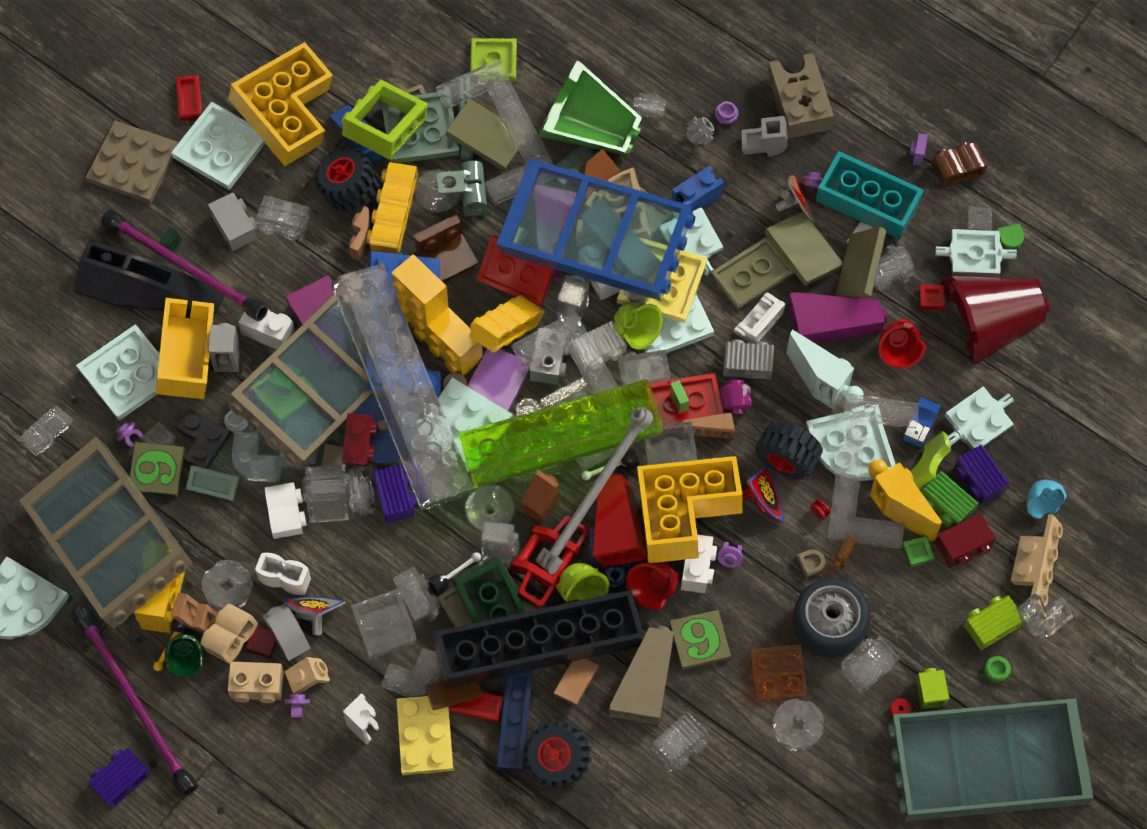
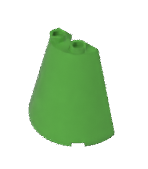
M576 61L554 100L538 136L586 148L603 149L605 152L627 157L633 147L630 144L631 138L635 140L641 130V127L638 125L642 117L582 63Z

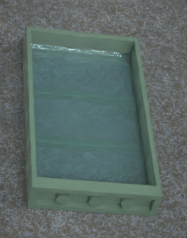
M1076 698L893 715L891 723L887 724L888 737L893 739L894 748H891V759L893 764L897 763L898 773H895V785L897 789L900 788L902 797L898 798L899 812L904 814L905 821L1089 805L1093 799Z

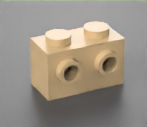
M230 662L228 683L230 698L237 702H249V699H256L262 703H274L275 700H281L284 676L282 664Z

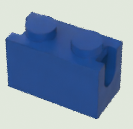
M708 166L672 189L671 200L679 203L685 200L683 204L692 206L693 211L701 207L704 208L723 196L724 181L721 178L716 180L713 174L714 169Z

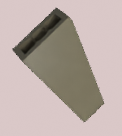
M664 626L649 627L610 704L609 717L659 725L674 631H670L669 628Z

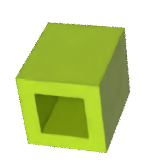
M935 668L922 670L916 678L921 710L946 707L949 701V694L944 670L936 671Z

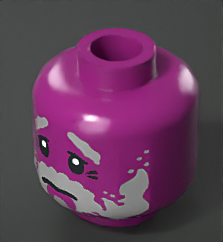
M744 380L725 381V385L719 389L723 410L729 411L732 416L744 415V410L752 406L750 386L744 384Z

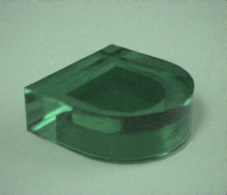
M169 227L160 239L159 244L174 253L183 243V240L177 230Z

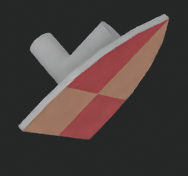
M794 175L789 176L788 185L793 195L788 190H783L781 197L784 200L775 204L778 212H781L799 204L806 216L812 222H815L801 182Z

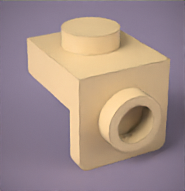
M307 657L284 671L293 694H301L317 683H327L330 681L327 674V666L319 658Z

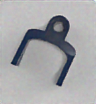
M590 527V564L593 568L605 570V576H607L609 581V588L619 589L625 582V570L632 569L635 565L639 564V561L603 567L593 557L595 527ZM618 574L619 578L614 581L611 575Z

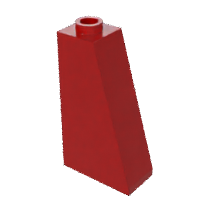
M621 474L611 475L597 497L593 557L603 567L648 560L646 541L633 489Z

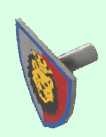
M322 597L283 598L285 606L296 611V618L312 621L313 635L322 634L323 614L346 604V601Z

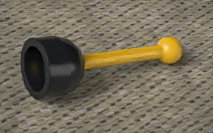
M174 618L172 619L171 626L174 630L172 637L189 631L190 628ZM165 649L159 660L153 664L155 671L163 669Z

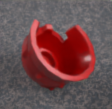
M901 319L886 326L878 340L881 359L886 365L896 369L910 368L917 364L925 355L927 348L926 344L920 341L918 328L907 319Z
M643 560L642 564L635 565L629 570L626 577L627 589L631 590L633 599L637 604L647 609L663 608L666 602L665 599L676 592L679 575L666 562L648 563V561Z

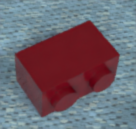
M978 514L939 533L935 545L949 568L954 565L960 567L968 563L971 557L977 554L983 556L992 550L996 537L982 514Z

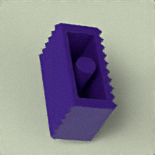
M982 444L957 458L954 468L955 473L960 480L966 481V484L969 486L968 491L974 500H979L980 504H984L1007 491L1009 482Z
M401 464L374 470V482L385 523L414 516L413 508L417 507L414 493L409 494L407 486L411 485L408 471L403 472Z
M126 748L124 751H117L105 768L99 767L91 774V780L88 782L111 809L151 775L148 768L129 748Z

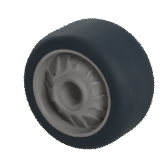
M837 578L821 579L807 586L798 597L793 613V627L800 643L810 652L827 658L845 656L854 651L864 640L870 623V609L863 593L853 584ZM826 613H834L838 617L833 619L828 617Z

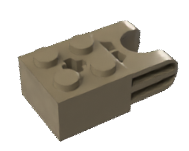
M813 53L803 55L802 71L792 74L785 71L779 60L768 63L767 72L775 96L779 116H785L787 122V139L828 131L832 128L834 115Z

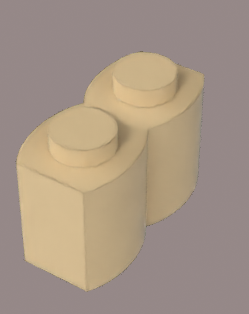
M229 603L218 612L215 624L203 633L200 644L206 652L230 664L241 651L243 644L252 636L258 622L251 614Z

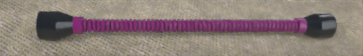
M109 209L103 214L101 224L111 231L128 235L232 301H235L252 319L259 322L267 315L268 305L258 299L248 298L232 290L132 228L119 213Z
M88 605L79 606L71 612L72 620L79 629L86 633L88 638H91L100 656H102L108 669H110L116 682H118L124 695H126L127 700L131 703L137 716H139L143 726L147 729L150 737H152L151 739L157 745L156 747L170 768L174 786L180 796L185 797L193 793L198 788L194 777L177 762L148 712H146L143 704H141L140 699H138L132 686H130L124 673H122L116 660H114L111 652H109L103 639L98 634L99 631L95 625L94 615Z

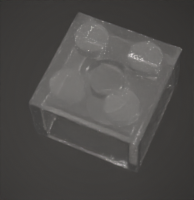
M692 421L643 429L648 465L698 460Z
M399 588L351 605L353 617L369 660L417 643L415 631Z

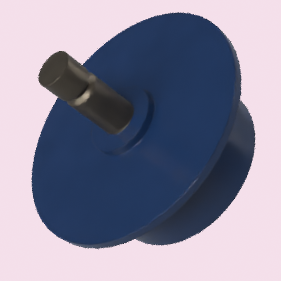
M375 396L363 401L353 412L354 414L372 415L374 422H377V434L371 440V446L375 447L374 459L370 462L378 464L395 462L403 458L413 447L417 436L416 419L410 408L399 399L390 396Z

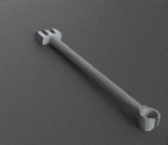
M644 407L635 408L631 412V427L551 550L543 548L537 557L536 563L550 574H555L563 563V560L558 557L638 433L648 428L652 423L653 414Z

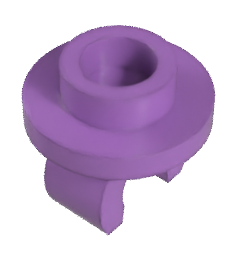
M133 421L129 424L124 422L116 430L118 434L116 440L119 442L123 439L124 444L129 448L134 446L129 439L131 434H134L137 438H141L143 435L139 430L133 429L135 426Z
M725 542L723 548L718 553L719 562L725 567H738L743 560L742 546L738 545V548L729 546V542Z
M290 694V699H284V703H292L291 717L301 718L303 717V703H310V699H305V694Z

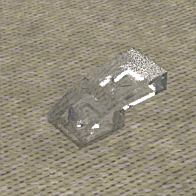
M56 405L40 417L19 438V442L37 456L52 446L57 436L72 427L74 420Z

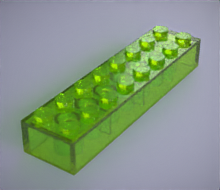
M648 379L458 433L473 487L478 488L616 448L631 427L630 423L632 420L630 415L635 408L644 407L653 414V420L648 428L638 433L633 442L663 434L662 418Z

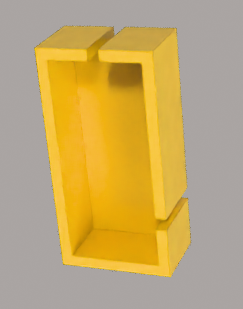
M166 298L155 394L204 399L207 385L208 350L214 303L192 301L190 318H185L188 300Z

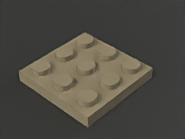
M114 121L86 176V180L88 183L151 204L174 159L171 152L178 145V142Z

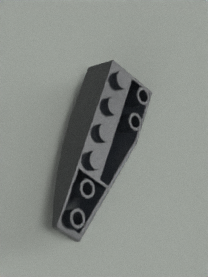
M92 240L88 241L79 260L74 289L77 294L118 307L164 310L166 298L188 300L186 312H191L192 301L214 303L213 314H217L224 295L185 273L136 254Z

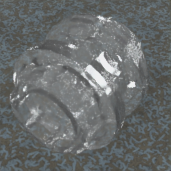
M891 244L886 247L888 254L880 257L874 281V288L876 290L885 288L889 292L893 290L892 282L899 279L903 284L910 282L909 277L915 274V268L904 246L894 247Z

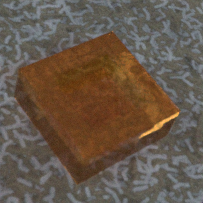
M849 535L847 536L837 554L835 565L844 568L855 548L857 539Z

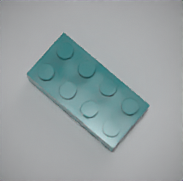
M838 151L818 187L816 201L873 228L882 227L886 229V234L901 240L920 205L924 190Z

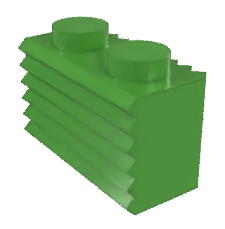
M942 471L921 492L935 513L940 516L939 518L942 523L947 527H954L966 521L976 511L979 504Z

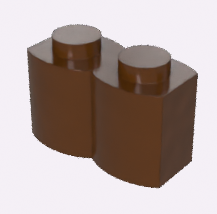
M968 142L960 144L956 149H942L938 151L931 163L942 187H949L962 181L980 177L985 174L987 169L986 161L977 143L969 144Z

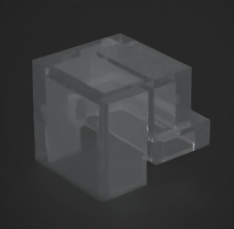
M345 464L305 467L303 502L307 503L309 523L349 520L348 499H353L352 474L346 475Z

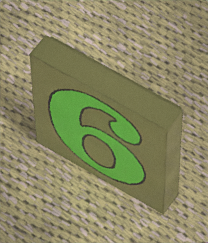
M135 442L130 479L141 493L178 496L185 448Z
M719 610L670 621L669 624L671 631H674L673 639L682 670L731 659Z

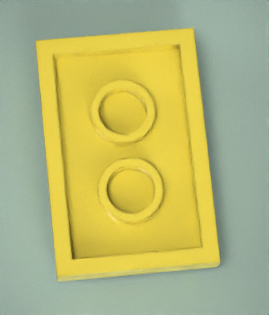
M428 696L397 699L402 775L453 771L449 707L433 711Z

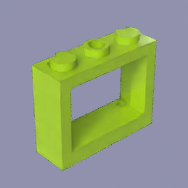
M380 80L375 86H371L368 89L366 96L363 99H359L350 112L345 113L341 122L343 125L342 135L390 160L424 123L428 103ZM379 101L407 114L388 135L361 121Z

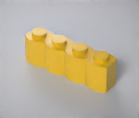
M389 162L388 168L383 169L381 181L384 185L382 189L378 190L376 200L379 206L377 210H373L371 222L374 223L373 230L368 231L366 243L370 244L371 251L392 254L400 253L418 177L416 166Z
M522 295L516 298L512 297L504 305L500 304L493 311H487L484 316L476 317L470 325L471 332L469 336L494 353L504 345L510 344L515 338L518 339L526 332L535 329L539 325L545 311Z

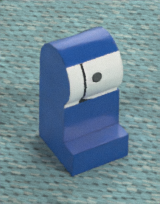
M920 397L903 441L921 448L938 416L941 405Z

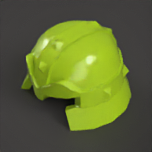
M642 300L629 302L619 307V310L616 312L613 329L632 348L637 350L645 349L657 339L662 329V311L654 304H644Z
M575 563L562 572L556 588L561 597L568 603L607 595L609 581L607 576L598 572V569L593 568L591 564Z

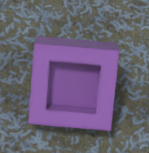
M919 133L917 142L912 141L910 155L914 156L912 165L922 166L928 138L926 134Z

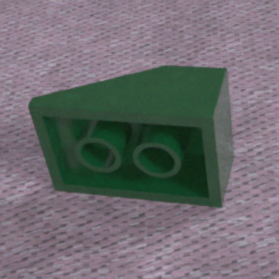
M492 556L450 578L472 623L525 612L501 559L496 556Z

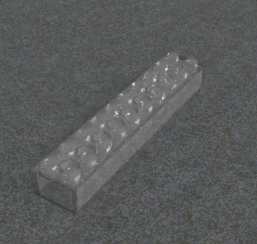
M378 264L339 276L332 284V289L384 419L388 424V429L421 511L465 496L474 487L384 264Z

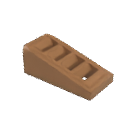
M725 413L684 420L682 431L683 435L732 439L734 438L735 427L732 414Z

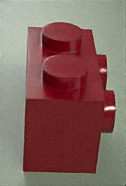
M347 413L342 463L344 465L368 467L369 461H373L375 447L371 446L372 437H376L377 422H374L372 415Z

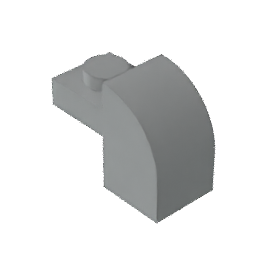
M785 116L761 118V128L742 130V152L744 155L767 152L768 157L784 152L787 148V122Z
M284 604L273 607L268 613L262 615L288 661L311 649L290 609Z

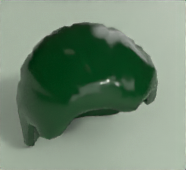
M179 634L168 641L165 648V661L168 671L175 677H182L184 679L186 677H193L201 671L203 666V649L200 642L194 636Z

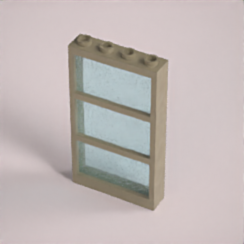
M347 282L229 396L227 403L231 411L236 415H241L253 431L259 432L264 436L270 447L273 449L277 448L283 454L284 459L290 465H295L298 469L347 422V413H353L363 401L371 398L376 393L375 391H368V300ZM394 324V367L401 368L415 354L419 346Z
M97 437L92 439L19 500L97 613L112 628L122 624L127 617L138 608L144 606L151 597L163 590L169 582L182 574L193 563L110 450Z

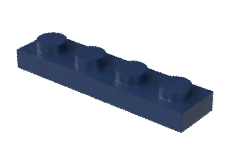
M533 671L507 675L497 770L523 772V751H525L524 745L527 735Z

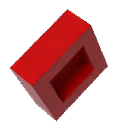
M920 284V310H944V285Z

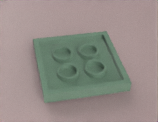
M450 91L413 95L428 103L426 120L390 159V162L405 163L459 155L458 143L445 135L447 129L454 121ZM382 102L385 130L388 135L407 114Z

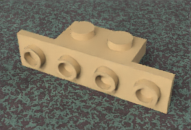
M1048 514L1044 537L1020 536L1011 582L1014 585L1033 586L1029 606L1037 615H1043L1044 607L1048 604L1047 593L1049 584L1053 580L1052 569L1054 561L1058 557V541L1063 534L1062 525L1053 514Z

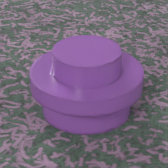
M723 102L717 106L715 117L722 124H731L738 117V109L731 102Z
M807 172V175L802 176L803 186L818 189L823 180L821 173Z

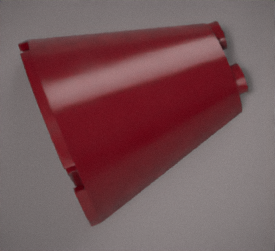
M946 276L940 281L941 285H944L947 301H955L968 335L965 346L972 364L979 363L1044 323L1046 313L1050 312L1049 302L1047 298L1043 299L1041 282L1038 278Z

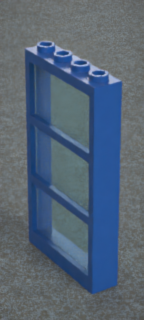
M529 158L496 245L501 253L662 301L664 294L667 295L669 293L672 272L676 273L678 269V255L680 251L685 250L688 239L686 234L688 229L693 228L696 216L693 215L692 206Z

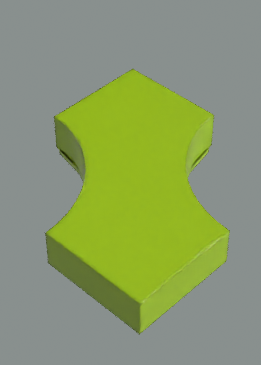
M943 431L924 445V453L920 461L910 471L914 478L913 482L918 489H921L936 477V471L940 462L951 451L949 437Z

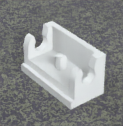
M766 292L745 319L737 325L734 333L749 344L759 342L784 314L785 303Z
M361 693L343 713L347 727L367 745L371 741V737L366 731L368 724L372 725L375 730H378L379 727L377 722L371 717L376 716L375 710L366 702L365 696Z

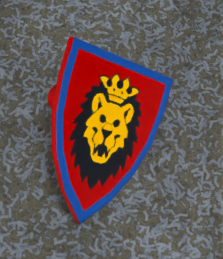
M766 463L747 480L750 488L742 491V501L753 497L761 513L767 512L773 519L782 523L783 508L777 484Z

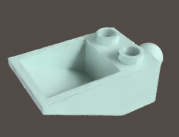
M792 330L786 354L812 396L833 410L843 396L850 405L861 403L864 398L862 389L858 386H850L854 371L851 364L843 358H837Z

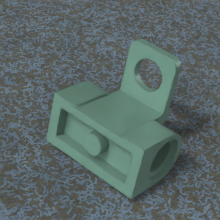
M467 161L460 165V171L440 172L437 174L438 192L440 195L463 193L464 217L487 215L484 172L481 162ZM446 178H453L456 181V185L453 188H446L443 186V181Z

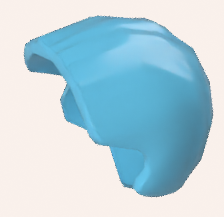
M1046 479L1034 483L1026 496L1028 513L1037 519H1041L1044 514H1055L1066 500L1063 486L1055 481Z

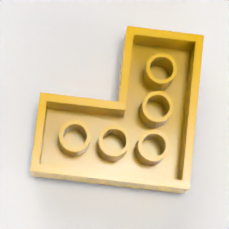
M304 42L232 83L228 99L282 164L286 166L322 144L325 129L304 105L330 89L333 75Z
M413 254L391 272L392 286L394 288L393 296L397 310L396 317L402 325H408L413 330L414 336L420 342L424 340L429 345L432 354L437 358L440 356L452 373L457 372L465 376L480 363L483 357L482 345L469 336L471 332L470 327L448 307L447 286Z
M736 456L637 466L648 563L699 558L695 518L743 513L742 490Z

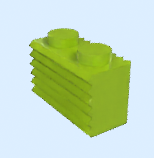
M1009 595L1002 599L1000 596H997L987 603V608L982 611L977 608L966 616L968 619L964 627L980 650L987 648L1023 625L1025 617Z

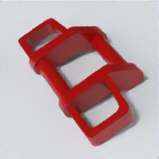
M566 516L554 530L534 526L528 542L517 559H513L510 564L512 570L525 575L517 593L518 597L537 609H541L551 592L557 589L556 585L559 583L562 572L567 568L572 558L577 557L579 554V547L589 533V528L582 523L578 525L576 529L582 533V536L577 544L570 540L567 542L562 550L564 552L561 557L563 563L555 574L550 575L533 563L527 562L539 541L549 542L554 545L560 536L558 532L564 525L568 524L572 518L571 516ZM530 577L549 588L541 600H537L525 592V587Z

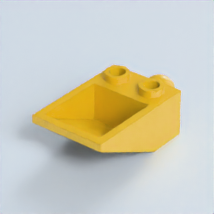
M875 459L871 461L868 466V473L875 479L870 496L883 515L922 537L927 536L930 542L936 540L942 521L913 482L914 478L907 468L904 469L901 463L888 469L887 464L883 460Z

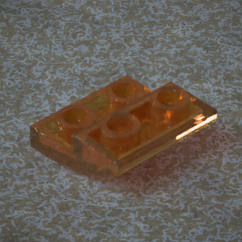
M801 644L750 649L756 700L807 695Z

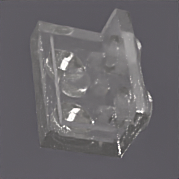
M415 566L393 577V581L414 620L427 616L429 622H432L439 618L438 609L441 608L435 595L431 596L427 590L429 587L428 582L423 574H418Z

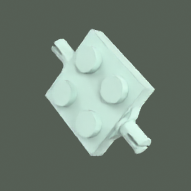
M701 207L693 211V215L696 216L693 228L687 231L686 237L688 239L684 251L707 258L704 273L708 275L714 270L708 259L713 254L722 251L723 245ZM671 212L674 219L659 228L667 245L680 214Z
M952 229L950 247L936 246L935 256H949L952 276L999 277L1002 259L1016 260L1017 250L1002 249L1000 231Z
M983 386L947 411L944 416L950 422L954 431L948 435L950 446L961 440L970 449H974L980 444L984 447L1013 426V422L1005 414L1004 408L1014 402L1013 398H1010L1011 395L1006 394L997 401L992 398Z

